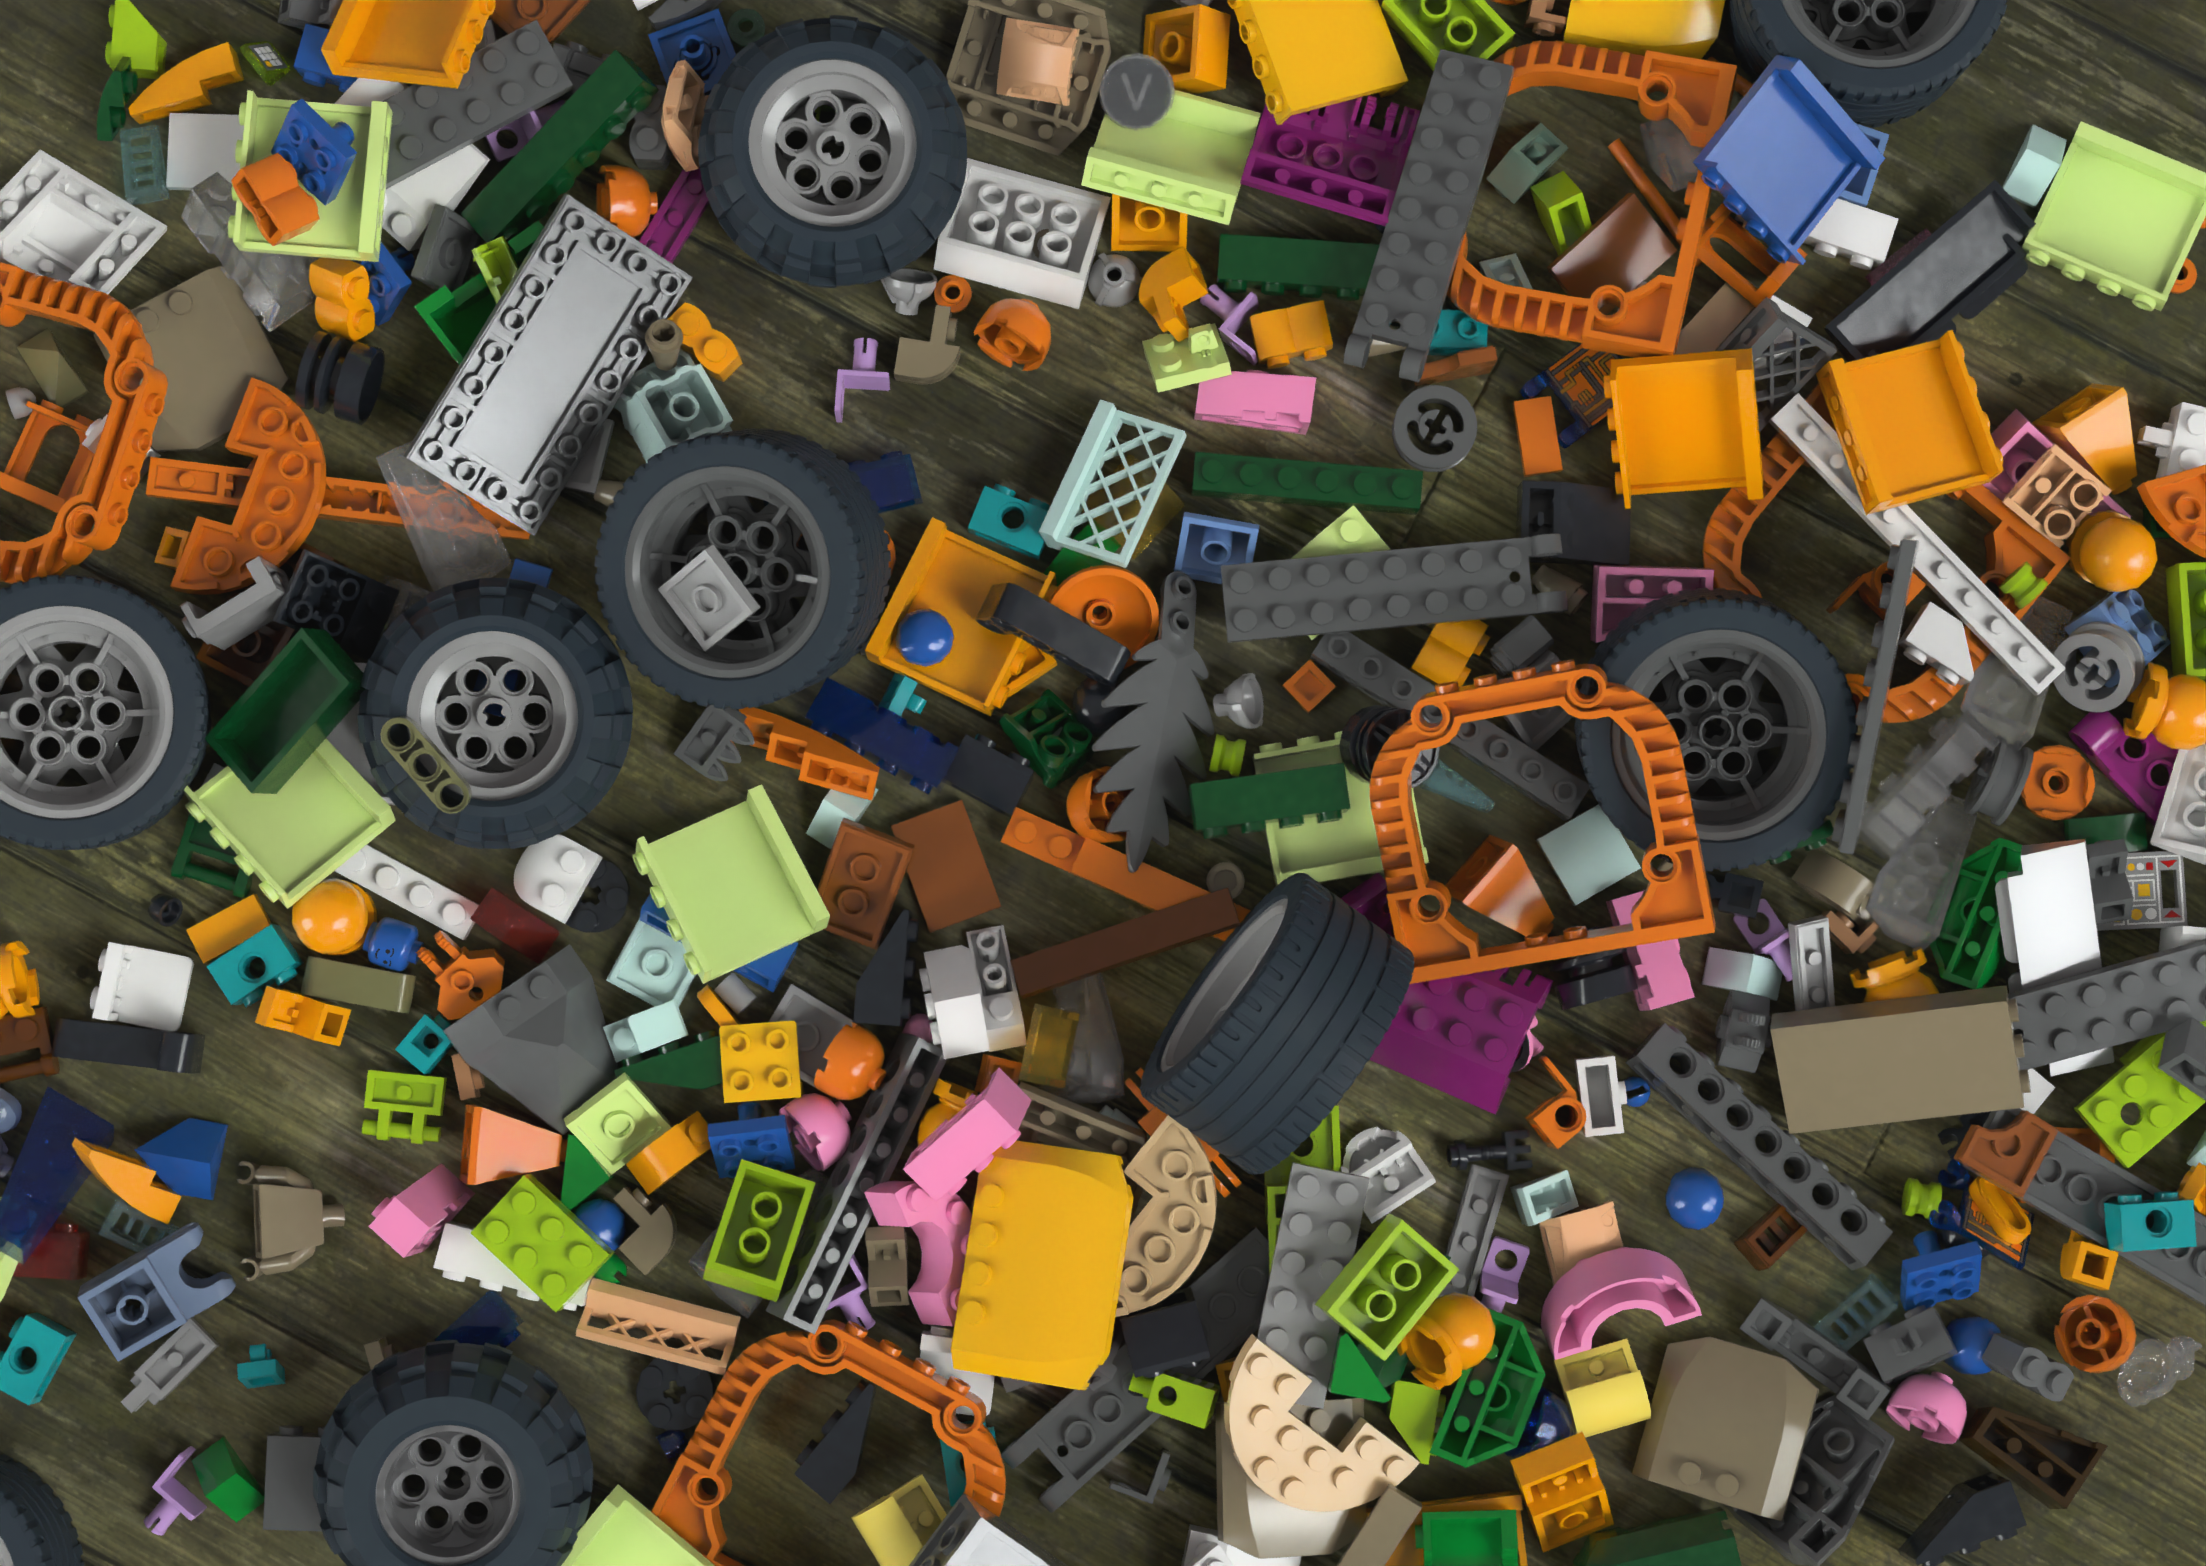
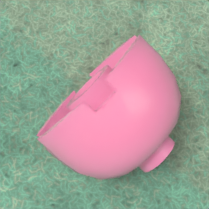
M816 1093L804 1094L779 1110V1115H785L789 1133L793 1131L799 1142L795 1147L817 1171L822 1169L824 1171L843 1156L850 1142L851 1130L848 1122L852 1118L842 1102L838 1101L834 1104L826 1096Z
M1932 1372L1931 1375L1916 1374L1907 1377L1897 1385L1886 1408V1413L1890 1418L1904 1429L1910 1431L1911 1423L1917 1428L1924 1430L1921 1437L1942 1444L1956 1443L1962 1434L1967 1418L1965 1399L1960 1391L1952 1385L1953 1380L1940 1372Z

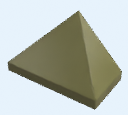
M50 328L17 347L51 403L64 408L89 393Z

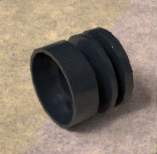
M323 331L316 332L309 341L299 366L295 391L296 405L306 410L314 407L317 413L325 414L334 402V415L336 418L363 425L372 413L381 388L385 365L384 351L375 346L356 342L347 353V344L343 337L336 336L332 339L329 333Z
M1374 705L1362 708L1349 718L1342 730L1339 747L1342 762L1351 775L1361 782L1370 784L1373 766L1380 750L1388 738L1402 724L1411 719V710ZM1423 716V718H1424L1427 722L1431 723L1427 718H1425V717ZM1440 747L1420 751L1412 770V788L1417 787L1429 778L1437 765Z
M1596 926V927L1588 928L1587 931H1589V930H1595V929H1600V928H1606V927ZM1620 948L1564 958L1565 961L1549 965L1550 972L1568 971L1570 977L1555 985L1561 1010L1593 1003L1638 989L1631 964L1613 965L1611 959L1627 949Z

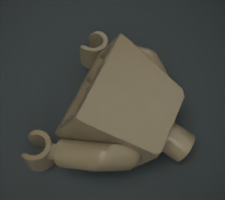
M249 1161L239 1163L240 1166H248L251 1170V1175L248 1179H237V1181L241 1184L253 1185L256 1255L248 1257L240 1263L245 1264L249 1262L255 1267V1274L243 1277L244 1280L252 1281L263 1276V1274L272 1275L294 1270L314 1255L316 1246L324 1244V1228L344 1226L345 1212L343 1204L323 1205L322 1191L313 1189L309 1178L288 1167L259 1166L257 1163Z

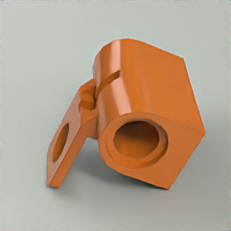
M1884 562L1871 571L1857 577L1826 611L1830 614L1835 612L1858 588L1862 600L1884 620L1887 609L1879 608L1883 589L1881 578L1885 579L1888 583H1892L1894 570L1888 569V562ZM1914 573L1912 574L1906 606L1926 586Z
M1541 1056L1538 1059L1563 1091L1557 1096L1546 1099L1524 1118L1548 1147L1559 1149L1584 1127L1586 1111L1577 1100L1576 1091L1547 1056ZM1564 1105L1569 1111V1119L1566 1124L1560 1126L1555 1120V1113L1559 1107Z

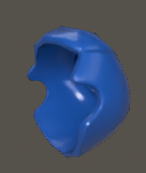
M918 609L908 613L898 624L895 637L896 648L908 663L925 667L940 663L950 653L954 640L953 630L947 619L932 609Z
M1689 1167L1676 1173L1671 1178L1665 1195L1666 1206L1671 1219L1683 1228L1700 1230L1713 1224L1718 1219L1724 1204L1723 1189L1717 1177L1704 1168Z
M592 1199L582 1203L573 1210V1213L613 1251L621 1246L627 1232L625 1215L616 1204L608 1200Z
M1982 1317L1960 1318L1950 1322L1946 1329L1958 1354L1945 1359V1363L1962 1374L1981 1375L1992 1371L1985 1365L1982 1356L1993 1335L2001 1333L2000 1328L1994 1322H1990L1987 1318Z

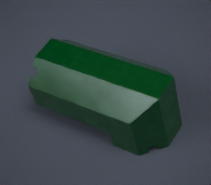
M1721 1507L1627 1529L1615 1527L1591 1533L1586 1538L1580 1553H1577L1572 1561L1573 1566L1742 1565L1732 1528L1724 1530L1721 1521L1727 1520L1728 1517L1726 1511Z

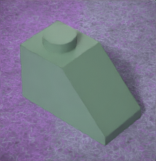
M1540 123L1508 151L1486 179L1494 186L1499 195L1508 198L1515 204L1564 154L1568 147Z

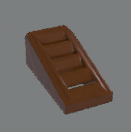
M1777 1203L1734 1242L1737 1249L1757 1271L1769 1269L1808 1231L1803 1225H1797L1785 1211L1786 1208L1781 1204ZM1778 1217L1791 1231L1788 1235L1776 1223L1775 1220ZM1766 1228L1779 1241L1777 1245H1774L1763 1232ZM1755 1239H1756V1240L1759 1242V1244L1766 1250L1767 1253L1764 1252V1250L1758 1245V1243L1755 1241Z

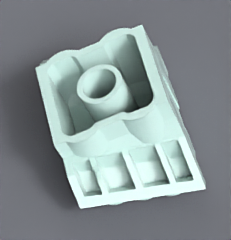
M681 349L677 365L673 369L668 371L661 370L653 362L635 372L614 405V408L621 412L624 428L633 436L646 463L655 454L662 453V450L685 440L732 431L730 424L733 419L701 363L695 366L690 355Z

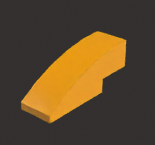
M229 42L203 50L183 60L162 74L137 97L128 108L130 116L137 123L143 124L168 117L170 113H182L211 105L208 90L244 80L237 52Z
M78 1138L74 1139L72 1143L73 1148L96 1179L137 1210L149 1217L169 1224L182 1196L165 1184L153 1181L156 1174L154 1169L137 1158Z

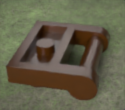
M47 1007L33 1009L35 1012L33 1016L15 1018L10 1014L0 1019V1057L40 1048L41 1052L40 1059L0 1068V1084L44 1074L47 1077L59 1074L58 1057L52 1056L54 1038Z

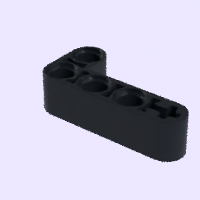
M1012 583L992 585L975 619L980 625L1001 635L1014 634L1094 681L1109 687L1116 686L1131 655V651L1122 644L1030 591Z
M57 1018L52 1056L154 1068L168 1072L201 1073L205 1035Z

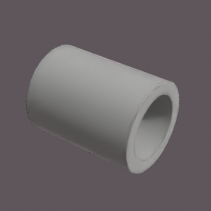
M734 972L726 977L714 990L737 1015L741 1014L757 998Z

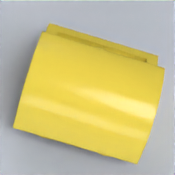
M1628 1339L1554 1360L1553 1364L1565 1397V1405L1575 1434L1583 1432L1586 1438L1651 1419V1409L1640 1370L1637 1369Z
M919 1474L851 1518L880 1566H909L947 1514L924 1476Z

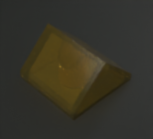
M1131 454L1126 457L1129 467L1141 462ZM1121 463L1110 475L1125 469L1123 463ZM1147 468L1134 474L1133 477L1138 489L1153 483L1157 473L1151 468ZM1129 477L1108 486L1114 500L1135 491ZM1166 482L1131 556L1132 560L1136 559L1185 506ZM1102 488L1092 493L1087 499L1086 504L1089 511L1110 502L1105 489ZM1138 499L1118 508L1123 522L1138 516L1141 510V504ZM1114 510L1093 519L1095 525L1102 531L1119 524ZM1123 532L1110 537L1123 549L1126 542Z
M1039 1004L1034 1005L1019 1080L1065 1088L1080 1013Z

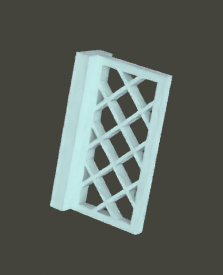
M1100 400L1040 527L1039 532L1046 545L1059 551L1064 547L1126 568L1186 439L1185 431L1117 410L1113 403ZM1122 423L1137 427L1140 434L1139 437L1121 445L1116 437ZM1161 436L1173 439L1168 450L1153 456L1148 444L1149 441ZM1144 444L1150 458L1129 467L1123 453ZM1119 455L1125 469L1104 478L1101 471L1104 462ZM1154 466L1157 475L1153 483L1138 489L1133 475ZM1129 477L1135 491L1114 500L1108 486ZM1104 488L1110 502L1089 511L1086 504L1089 495ZM1138 499L1141 504L1138 516L1123 522L1118 508ZM1114 510L1119 524L1099 533L1093 519ZM1089 521L1094 532L1093 536L1082 541L1070 538L1074 527ZM1123 532L1126 542L1121 553L1116 554L1107 551L1102 541ZM1098 543L1100 548L1095 547V546H1092V545H1095V544Z

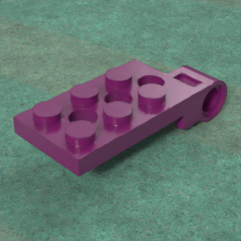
M2108 711L2089 712L2068 732L2069 737L2140 812H2145V817L2155 827L2179 749H2171L2158 742L2151 732L2146 739H2138L2142 745V752L2138 758H2131L2124 751V743L2129 736H2126L2123 727L2117 719ZM2156 764L2164 766L2169 774L2168 781L2163 786L2156 785L2150 776L2151 769Z

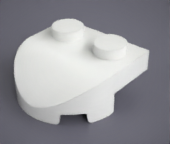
M557 834L526 848L514 872L515 890L523 901L566 924L603 857L573 840Z
M1379 1127L1369 1128L1357 1134L1346 1146L1341 1170L1344 1173L1369 1178L1363 1211L1371 1223L1376 1222L1436 1183L1433 1175L1414 1149L1411 1141L1399 1131L1381 1130Z

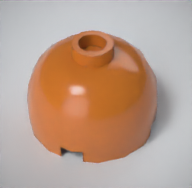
M602 165L598 174L606 175L604 183H597V214L634 238L640 235L648 226L650 215L657 213V193L650 192L649 184L640 172L628 166Z
M1010 298L995 302L987 309L974 330V336L978 334L980 337L977 343L978 346L991 359L1010 368L1013 365L1012 361L1024 364L1022 371L1038 369L1043 363L1051 344L1050 323L1038 305L1028 299Z
M1109 766L1096 768L1080 776L1069 790L1066 800L1067 816L1071 826L1080 836L1099 843H1116L1126 839V832L1107 833L1105 828L1118 805L1131 790L1105 793L1093 792V787L1111 768Z
M853 1021L852 1027L846 1024L827 1048L823 1058L828 1060L825 1071L817 1069L814 1086L823 1093L839 1100H854L862 1097L869 1089L876 1091L886 1076V1070L882 1069L885 1059L884 1050L877 1036L864 1026Z
M2095 1295L2076 1297L2066 1304L2060 1312L2063 1315L2060 1318L2059 1325H2055L2054 1330L2056 1348L2064 1361L2071 1366L2090 1373L2112 1371L2126 1363L2134 1351L2137 1336L2134 1321L2128 1311L2112 1299Z

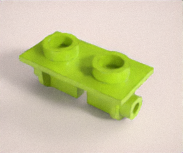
M504 236L471 250L474 256L472 259L477 262L496 304L519 269Z

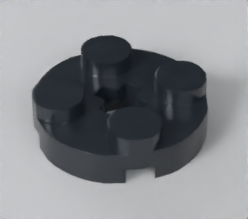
M602 859L588 883L591 888L600 887L602 891L598 895L600 902L597 905H594L592 902L584 903L582 897H584L585 892H583L566 922L571 928L585 933L604 932L613 928L623 919L628 909L630 885L627 877L614 863Z
M660 1358L654 1359L641 1372L636 1388L637 1402L642 1414L653 1426L669 1431H680L697 1424L715 1393L714 1381L709 1371ZM671 1381H676L680 1387L685 1386L686 1393L680 1396V1402H674L672 1397H666L665 1390L670 1388Z

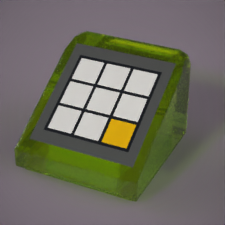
M269 41L247 43L240 47V52L267 85L272 86L291 70L285 59Z

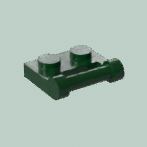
M189 814L172 866L171 876L181 880L187 877L232 891L233 896L245 899L250 892L254 872L248 876L240 868L236 877L191 863L192 854L196 852L238 865L234 860L237 856L235 851L230 846L226 849L221 848L209 833L213 829L205 819L199 823Z

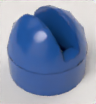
M1628 1077L1623 1080L1625 1081L1626 1092L1637 1089L1640 1086H1643L1645 1089L1644 1093L1629 1099L1627 1097V1104L1625 1105L1640 1107L1649 1100L1650 1087L1644 1079Z

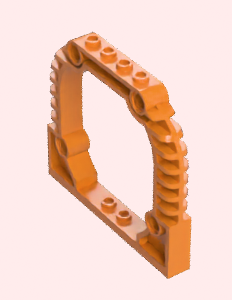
M1539 40L1518 47L1515 46L1493 60L1494 62L1514 66L1515 73L1507 96L1529 87L1558 86L1638 101V108L1645 118L1652 121H1661L1669 118L1681 130L1691 146L1702 147L1703 149L1728 118L1737 76V65L1646 50L1645 56L1626 51L1619 52L1609 50L1608 48H1595L1584 44L1577 45L1558 40ZM1660 91L1666 97L1662 100L1654 101L1648 95L1652 92ZM1699 169L1696 182H1688L1684 204L1690 205L1688 218L1680 217L1676 240L1682 241L1674 277L1659 274L1648 283L1627 293L1620 287L1604 285L1597 288L1591 298L1573 297L1507 285L1483 276L1466 260L1468 239L1467 232H1465L1446 295L1466 315L1477 322L1494 328L1582 343V348L1634 358L1676 355L1712 188L1702 181L1701 176L1703 173ZM1605 304H1614L1619 308L1612 315H1605L1599 311Z
M0 262V325L13 327L18 325L25 315H33L94 331L110 354L103 382L105 391L112 400L82 494L71 497L62 505L56 516L52 531L48 534L27 542L0 540V581L13 584L19 581L27 582L29 578L60 576L72 565L76 566L83 562L93 549L104 551L116 543L122 526L127 521L128 507L134 489H136L140 482V471L146 453L151 448L152 435L158 417L164 409L168 381L163 371L154 367L152 349L146 341L141 323L119 300L95 289L31 273L17 266Z
M1818 382L1805 400L1836 431ZM1779 432L1773 436L1761 452L1764 499L1748 500L1747 487L1731 488L1717 505L1709 519L1703 539L1702 554L1704 568L1714 570L1713 590L1714 588H1725L1726 590L1742 591L1744 594H1752L1762 598L1757 587L1741 574L1743 542L1754 521L1801 465L1812 467ZM1982 484L1946 494L1954 500H1959L1960 498L1993 525L1984 537L1987 558L1986 573L1978 576L1984 584L1988 581L1999 587L2010 574L2027 561L2032 566V573L2037 578H2044L2049 585L2071 559L2070 556L2031 527ZM2000 589L1998 599L2020 620L2043 591L2021 610L2014 605V598L2009 593H2003ZM1963 623L1972 667L1975 672L1992 651ZM1928 664L1921 673L1906 685L1889 689L1882 723L1909 722L1932 714L1947 704L1963 685L1961 686L1958 683L1956 686L1947 684L1936 676L1938 670ZM1848 673L1845 674V677L1851 689L1857 713L1860 701L1862 702L1863 696L1869 697L1871 687L1863 686L1864 676Z
M1564 660L1552 663V670L1536 673L1535 667H1526L1512 671L1513 677L1497 680L1496 674H1489L1473 678L1474 684L1459 687L1458 681L1441 683L1434 686V692L1423 695L1416 702L1411 712V719L1402 724L1388 738L1380 750L1370 779L1371 811L1388 890L1386 896L1394 935L1397 941L1411 950L1414 957V971L1409 984L1715 933L1716 923L1680 743L1668 718L1651 700L1630 687L1608 682L1606 673L1597 665H1575L1574 660ZM1584 676L1594 678L1598 684V691L1592 695L1581 693L1577 688V680ZM1427 705L1438 707L1442 713V720L1438 723L1427 722L1423 718L1422 708ZM1560 705L1569 715L1578 719L1610 717L1632 738L1642 762L1656 842L1651 843L1643 855L1642 871L1649 884L1642 896L1632 907L1630 915L1632 923L1587 931L1586 926H1575L1563 930L1564 935L1548 937L1546 932L1535 933L1525 936L1524 942L1481 949L1478 933L1467 928L1448 911L1451 905V895L1448 888L1438 881H1430L1427 874L1412 802V770L1420 751L1437 748L1449 743L1457 735L1462 723ZM1665 854L1672 859L1673 867L1667 871H1659L1653 867L1651 860L1656 855ZM1424 895H1433L1439 900L1440 908L1436 911H1428L1422 907L1420 898Z
M832 1319L820 1323L815 1335L806 1330H792L765 1337L745 1349L732 1362L720 1381L685 1451L680 1455L651 1512L715 1566H744L721 1553L728 1538L722 1525L719 1504L729 1495L732 1488V1478L724 1468V1464L761 1391L775 1374L795 1364H799L812 1372L822 1375L835 1374L847 1368L932 1414L933 1428L937 1436L948 1446L961 1452L963 1455L966 1476L964 1493L998 1517L1001 1514L1005 1500L1006 1475L997 1443L988 1428L983 1425L987 1415L986 1406L981 1398L969 1391L971 1388L969 1384L954 1376H950L949 1379L935 1373L937 1368L926 1360L916 1358L913 1361L901 1354L902 1348L888 1340L882 1339L879 1343L868 1337L869 1331L855 1322L848 1321L847 1324H844L841 1321ZM822 1332H830L835 1335L838 1343L836 1350L830 1351L821 1345L820 1336ZM959 1406L969 1407L974 1413V1422L971 1424L961 1423L956 1417V1408ZM703 1478H711L716 1482L718 1486L717 1495H709L704 1492L701 1484Z

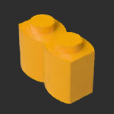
M319 258L312 262L309 269V282L313 293L316 295L315 316L319 326L325 331L352 342H356L373 332L375 312L371 301L368 299L370 282L365 267L345 259Z
M1324 300L1251 315L1249 318L1258 364H1267L1268 369L1287 366L1290 364L1289 359L1293 357L1304 356L1305 361L1321 359L1327 356L1326 351L1333 348Z
M685 302L668 318V320L673 321L682 330L683 342L681 348L690 354L696 355L704 370L714 379L724 382L743 364L733 342L722 332L713 329L706 315L696 306Z
M1480 620L1435 624L1409 670L1434 685L1458 681V686L1461 687L1471 671L1470 668L1466 667V664L1472 653L1480 656L1490 639V636L1485 634L1489 625Z

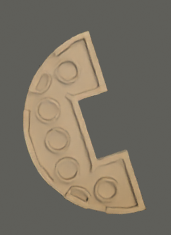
M1169 1115L1123 1171L1153 1197L1129 1226L1115 1317L1128 1315L1129 1313L1153 1306L1177 1290L1201 1261L1213 1233L1217 1198L1216 1185L1209 1158L1197 1136Z
M1253 1334L1247 1339L1229 1375L1231 1384L1228 1400L1224 1402V1421L1226 1433L1229 1435L1236 1460L1250 1479L1266 1494L1281 1503L1302 1510L1315 1512L1346 1510L1380 1497L1388 1484L1394 1487L1397 1486L1420 1463L1413 1455L1363 1417L1357 1420L1336 1447L1289 1411L1312 1380Z

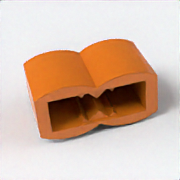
M279 153L241 168L231 180L239 199L253 214L257 227L272 246L309 231L320 219L316 201L299 186L295 168Z

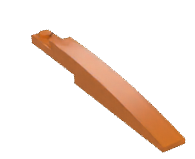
M150 457L146 495L149 497L223 505L226 508L238 509L243 494L240 493L242 479H250L253 469ZM327 476L324 499L317 517L318 519L521 540H529L530 533L464 493Z
M1017 807L1001 840V843L1132 900L1155 912L1211 893L1144 862L1141 863L1136 872L1131 873L1128 869L1126 854L1089 838H1084ZM1234 903L1239 921L1241 922L1251 910ZM1235 928L1212 935L1211 937L1225 942Z

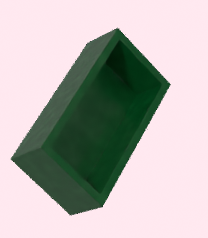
M301 628L208 733L205 740L251 793L277 794L359 702L360 694L366 689L360 686L363 672L326 630Z
M1344 763L1193 783L1188 788L1194 833L1203 832L1204 839L1225 837L1228 834L1227 829L1241 827L1242 834L1261 832L1266 829L1267 823L1279 822V829L1298 827L1304 824V818L1311 817L1317 818V824L1339 821L1343 818L1342 813L1351 809Z

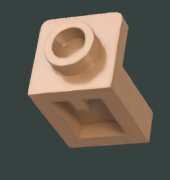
M1529 0L1524 27L1533 28L1532 32L1537 35L1550 37L1554 36L1555 33L1561 34L1567 18L1545 13V11H1552L1555 0Z
M1830 910L1824 911L1821 914L1829 919L1830 939L1845 954H1854L1856 951L1861 954L1877 938L1873 933L1879 928V925L1874 921L1866 922L1863 928L1854 933L1852 929L1855 925L1840 911L1834 914Z
M459 1054L451 1055L460 1100L481 1097L479 1089L485 1088L483 1074L466 1064Z

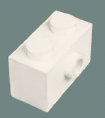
M1603 1055L1574 1059L1579 1102L1586 1111L1583 1135L1591 1137L1624 1133L1621 1105L1627 1104L1625 1081L1618 1082L1615 1056Z

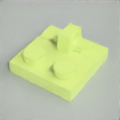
M1215 323L1189 328L1188 338L1181 342H1178L1172 334H1159L1152 339L1142 341L1144 354L1157 392L1232 375L1230 362Z
M625 1072L564 1118L567 1128L611 1175L672 1128L668 1119Z

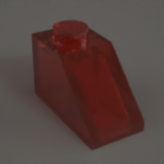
M493 887L470 918L499 940L537 963L541 962L561 933L506 893Z
M55 1223L54 1229L41 1231L25 1245L13 1277L65 1280L87 1278L90 1231H78V1224Z

